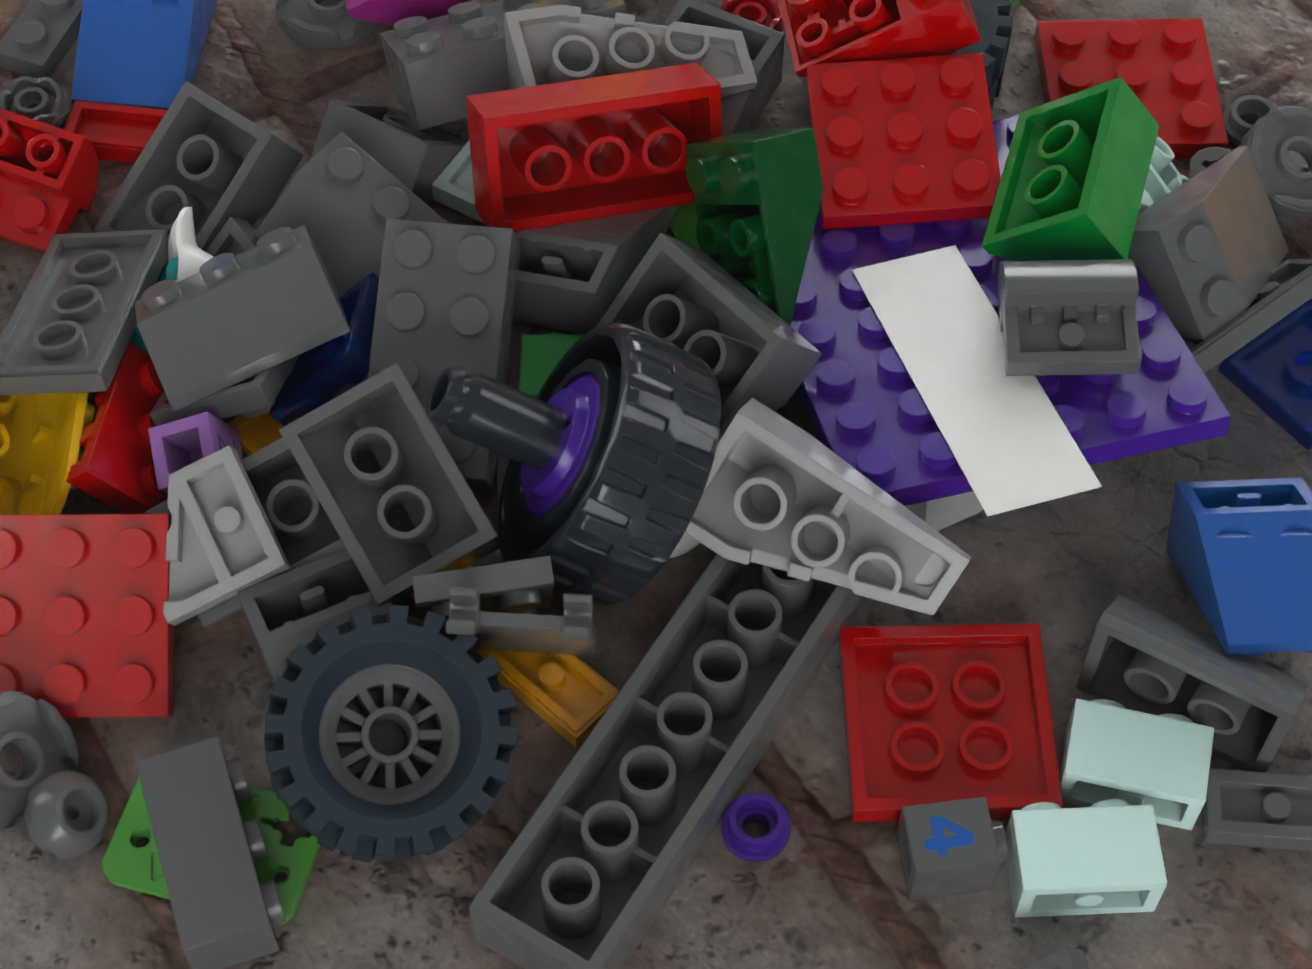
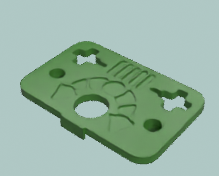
M138 777L103 857V873L109 882L116 886L170 900L140 778ZM249 786L251 797L240 800L239 805L244 821L257 817L267 850L268 858L255 862L261 883L271 880L275 881V878L281 874L288 877L284 883L276 884L286 919L285 922L273 925L279 926L286 924L296 913L321 845L317 843L318 839L312 834L309 838L298 837L293 846L283 845L282 833L273 829L272 825L262 822H289L291 818L289 817L287 807L282 800L278 801L275 792ZM139 840H149V843L144 847H137Z

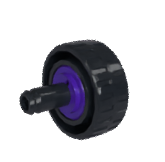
M617 322L597 326L582 336L557 363L536 398L479 373L466 375L463 366L448 367L439 375L431 390L426 414L434 427L440 428L445 424L451 434L510 458L502 486L498 511V538L503 545L500 550L504 560L511 562L550 556L554 577L553 590L562 594L593 595V604L606 606L623 602L648 584L668 560L685 533L700 502L714 461L720 431L721 397L719 385L713 371L701 358L662 338L630 325Z

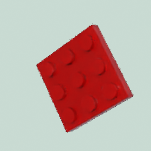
M1202 18L1037 21L1034 37L1045 103L1122 77L1158 122L1157 136L1164 140L1172 149L1175 155L1174 159H1192L1198 151L1208 147L1227 149L1229 142Z
M983 53L807 65L806 84L811 127H814L824 188L820 203L822 230L990 218L1001 175Z
M171 514L0 515V693L16 691L23 692L25 694L21 695H28L35 700L43 699L56 707L63 718L169 717L174 715V625L168 624L163 614L164 601H168L170 562L165 560L166 533L171 527Z
M1039 623L840 627L838 643L852 822L899 821L902 807L986 797L991 819H1010L1012 810H1021L1027 805L1038 802H1052L1063 808Z

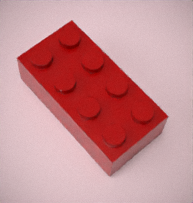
M697 62L466 96L475 210L487 227L511 228L514 232L695 203L693 191L689 187L686 178L688 159L685 144L722 136L721 84Z

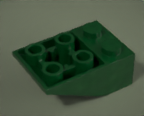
M814 127L743 131L685 144L688 159L686 178L694 195L698 218L696 236L700 248L788 325H791L824 190Z

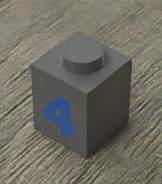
M986 797L902 807L896 840L909 900L992 890L1000 863L1007 862L1008 847L1002 822L1000 820L991 821Z

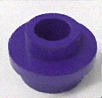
M745 794L731 802L724 811L721 822L723 841L734 855L750 862L770 860L779 855L789 841L791 831L789 815L781 803L767 794ZM750 823H759L766 827L768 833L763 837H750L745 834L743 828Z

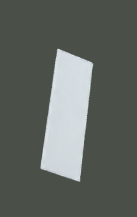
M956 245L852 270L987 517L1102 487L1035 376H1006L1003 332H1000V318Z

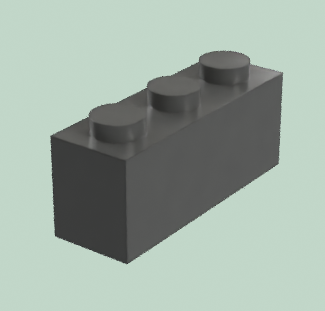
M216 736L135 761L182 950L190 968L224 969L280 951L273 925L285 922L286 919L275 881L271 880L261 883L255 862L267 859L268 854L257 817L244 821L239 801L250 798L251 793L240 757L227 761L220 739Z

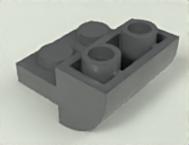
M1132 259L1000 262L997 282L1000 332H1003L1006 376L1138 374L1141 363L1136 312L1139 283L1136 267Z

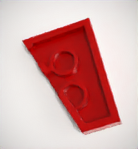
M130 342L108 390L96 392L94 400L99 410L95 422L84 427L79 443L85 448L82 460L71 466L66 482L123 514H146L145 511L168 499V494L158 490L148 432L149 428L156 427L149 413L164 389L150 355Z

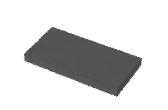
M153 229L55 234L0 336V395L107 391L137 326L135 301L142 299L143 292L156 284L168 258V231Z

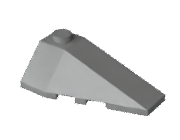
M562 4L504 13L503 22L509 90L696 62L721 84V98L753 89L758 83L742 31L677 21L672 22L669 26L635 22V15L616 13L614 18L581 14V7Z

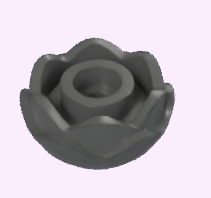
M22 76L15 79L10 87L0 94V108L61 128L69 113V98L64 88L60 89L57 83L50 77L32 78Z
M58 771L37 783L28 794L24 821L30 838L43 851L56 854L59 859H74L94 849L102 840L110 820L109 803L102 788L89 776L76 771ZM68 808H71V809H72V812H73V819H72V820L69 819L68 816H67V809H68Z

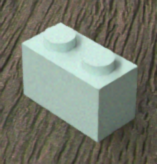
M1076 698L1065 731L1059 769L1063 803L1079 807H1091L1093 804L1103 800L1122 799L1128 801L1131 805L1153 804L1156 823L1192 831L1206 802L1214 727L1196 724L1190 718L1179 714L1153 715L1126 709L1122 704L1112 700L1096 699L1087 701Z
M1108 799L1097 802L1091 807L1061 808L1056 803L1038 802L1027 805L1021 810H1012L1005 834L1008 847L1006 864L1014 918L1155 911L1167 886V878L1153 804L1131 805L1126 800Z

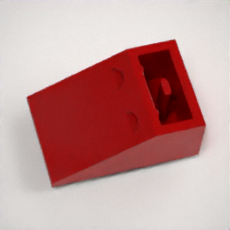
M779 0L792 60L798 77H806L807 65L949 55L982 40L970 0Z

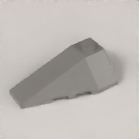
M754 398L737 412L717 444L714 461L704 492L685 531L686 534L725 559L746 565L753 562L788 572L787 576L808 582L810 579H815L852 589L856 595L929 615L935 614L971 560V556L809 433Z

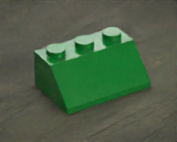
M1122 77L1019 113L982 243V247L988 254L1013 261L1128 259L1159 124Z

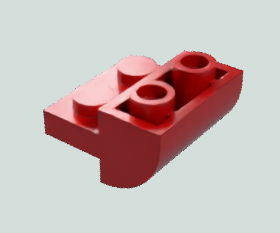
M0 108V239L44 254L55 234H68L78 210L89 214L98 184L99 166L97 153L92 143L84 136Z

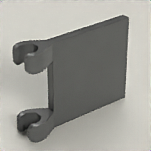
M449 587L450 613L449 620H446V633L474 635L478 638L474 649L597 656L598 641L593 621V595L564 593L563 616L482 612L480 611L479 588Z

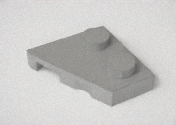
M228 445L168 475L167 507L172 516L171 527L166 533L165 560L170 562L168 601H164L163 614L168 624L175 626L236 596L238 591L266 581L291 568L242 462L233 447Z

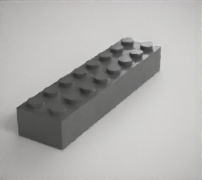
M716 554L469 905L474 940L522 969H623L721 820L724 811L734 800L839 639L840 627H847L866 597L854 594L852 589L815 579H810L809 582L787 576L788 572L753 562L746 565L725 559Z

